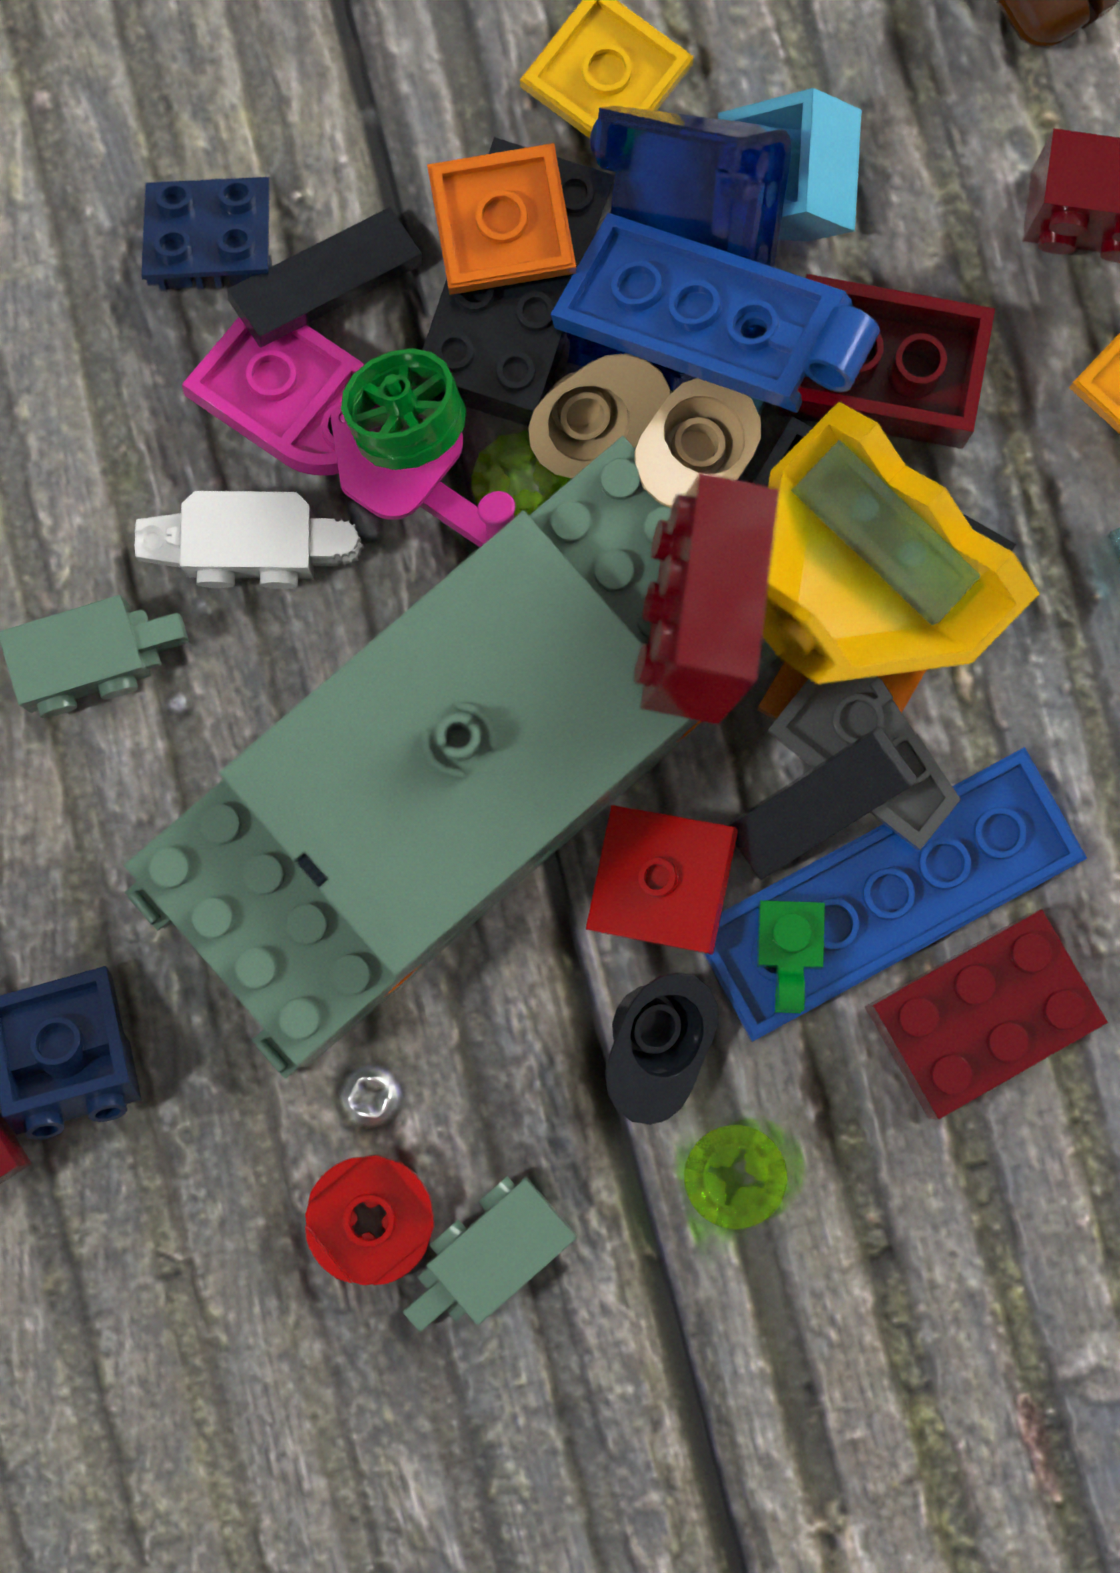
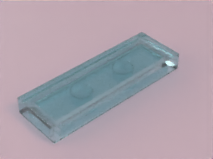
M840 440L822 456L791 490L932 626L939 623L981 577L973 567Z

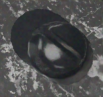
M678 972L659 976L647 985L640 986L627 994L616 1008L612 1021L614 1043L609 1054L605 1073L607 1090L616 1110L631 1122L652 1125L668 1120L683 1107L693 1090L718 1026L717 1002L710 988L697 977Z

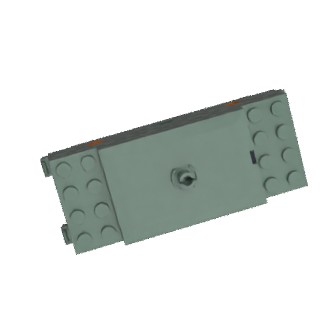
M623 435L531 515L528 516L523 510L223 768L219 772L223 778L222 781L123 865L137 881L125 891L130 901L157 931L161 928L165 929L171 923L178 928L264 1028L252 1041L284 1079L291 1076L300 1067H309L704 723L703 721L640 709L643 685L635 684L634 673L642 644H649L652 622L643 621V606L651 581L657 582L660 565L659 560L651 558V546L659 520L667 521L671 508L658 503L643 488L638 474L639 470L635 465V448ZM763 636L761 639L757 675L778 658Z

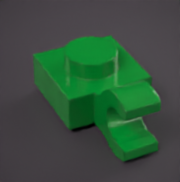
M760 900L758 904L757 967L776 968L775 1013L801 1014V1011H804V969H822L824 963L825 903Z

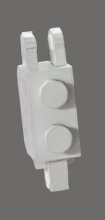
M194 491L182 502L181 513L136 519L134 544L135 557L139 561L182 568L188 578H197L196 584L201 587L230 588L235 586V578H260V586L273 589L298 587V579H314V566H338L339 563H343L344 566L347 563L352 565L353 561H358L364 546L361 544V538L358 537L359 534L355 530V524L351 525L349 520L344 522L341 519L337 522L333 518H315L310 505L297 492Z

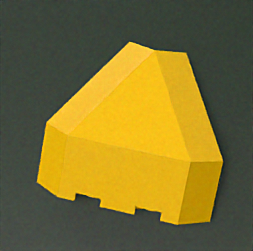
M838 402L770 472L768 487L778 489L779 497L762 636L780 659L816 684L972 664L1040 594L1013 552L973 530L945 487L906 466L877 422L841 402Z

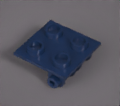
M269 176L145 183L141 276L142 280H146L147 286H159L161 292L174 288H193V277H195L197 289L205 290L206 277L214 276L216 289H223L224 276H228L230 286H234L256 274H269V268L273 266L272 257L269 255Z

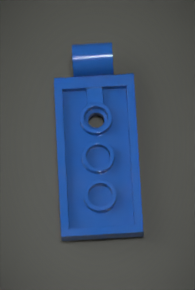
M607 213L577 266L576 274L572 275L551 312L554 327L558 330L796 413L802 404L801 394L797 390L805 376L810 377L813 381L827 389L840 392L848 391L852 387L880 332L877 323L869 315L852 307L851 298L847 295L846 291L611 213ZM761 325L766 328V333L758 338L748 339L743 336L744 330L749 326Z

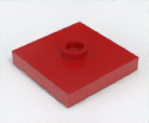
M611 805L586 930L713 955L738 829L732 826Z

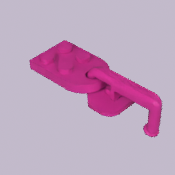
M238 317L182 383L184 396L288 467L311 475L339 474L343 492L380 518L388 520L402 519L410 516L421 507L478 547L483 546L514 519L515 502L508 493L494 491L486 494L480 500L477 507L440 482L461 455L463 448L462 432L456 443L438 459L417 468L392 470L375 466L363 457L341 411L343 390L352 375L365 364L308 325H304L260 348L240 317ZM376 404L372 409H376L381 406ZM383 426L368 431L379 433Z

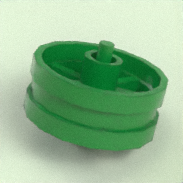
M410 348L390 351L371 359L352 375L342 395L341 411L361 455L375 466L392 470L420 467L438 459L451 448L465 427L466 408L447 363L432 352ZM412 386H419L414 390L412 389ZM442 391L446 392L442 401H430ZM376 404L381 406L379 408L372 409ZM383 426L379 433L368 431Z

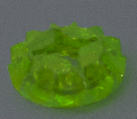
M526 430L509 435H499L495 441L479 452L471 475L472 491L478 505L480 500L491 492L503 491L509 494L511 480L505 475V470L500 468L501 465L508 470L512 468L520 472L526 465L530 466L532 461L536 460L532 477L534 483L538 485L539 490L544 495L537 491L531 492L528 489H522L518 495H513L512 497L515 502L514 518L523 510L528 516L531 515L572 478L556 475L539 463L530 447L529 432Z
M742 1125L721 1126L701 1137L692 1148L685 1162V1190L693 1207L709 1222L728 1229L749 1228L766 1220L780 1205L787 1187L785 1160L777 1145L757 1129ZM740 1149H745L743 1160H745L744 1171L753 1175V1179L762 1181V1186H740L737 1189L736 1195H732L730 1204H725L727 1193H725L726 1182L717 1178V1174L708 1172L709 1166L716 1168L720 1166L731 1167L734 1158H738Z

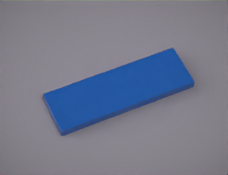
M1025 747L952 786L961 800L921 850H916L885 824H882L721 912L713 955H703L751 1042L1087 859ZM760 900L825 903L823 968L804 969L805 1004L804 1011H801V1014L775 1013L776 968L757 967L758 904Z

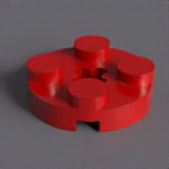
M381 1155L352 1157L326 1171L311 1190L305 1213L306 1241L316 1261L335 1278L360 1285L388 1284L409 1273L426 1253L435 1227L432 1199L423 1181L405 1164ZM362 1202L370 1209L379 1204L387 1213L381 1220L382 1226L386 1231L377 1238L370 1231L360 1236L353 1228V1225L359 1219L354 1209Z

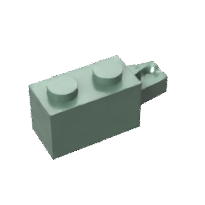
M121 594L0 631V643L18 705L30 713L39 711L41 718L70 712L77 708L75 699L100 692L101 699H111L136 691L138 689L137 680L150 677V669L162 665L158 653L189 643L183 618L179 613L148 621L146 611L142 609L132 612L130 604Z
M506 1176L478 1201L486 1212L467 1228L459 1219L456 1220L429 1244L437 1255L426 1265L428 1268L418 1276L427 1287V1290L403 1311V1314L419 1332L445 1310L455 1321L467 1313L477 1326L480 1325L577 1239V1234L526 1176L516 1185Z

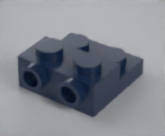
M107 966L0 995V1107L3 1119L16 1135L25 1133L29 1139H48L64 1131V1121L88 1115L89 1119L95 1122L115 1120L126 1114V1104L142 1100L130 1041L123 1031L114 981Z

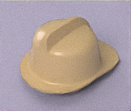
M630 354L603 356L588 363L577 372L570 373L557 380L550 388L546 396L533 411L528 427L530 447L539 463L552 473L574 478L622 435L635 448L642 433L670 395V386L662 371L647 360Z
M699 378L682 383L667 397L642 433L634 451L635 465L639 470L638 474L643 488L658 503L671 508L677 494L685 495L700 472L738 480L754 456L761 439V418L753 400L745 394Z

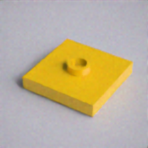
M582 0L521 77L520 87L619 160L692 67L694 56L618 0Z

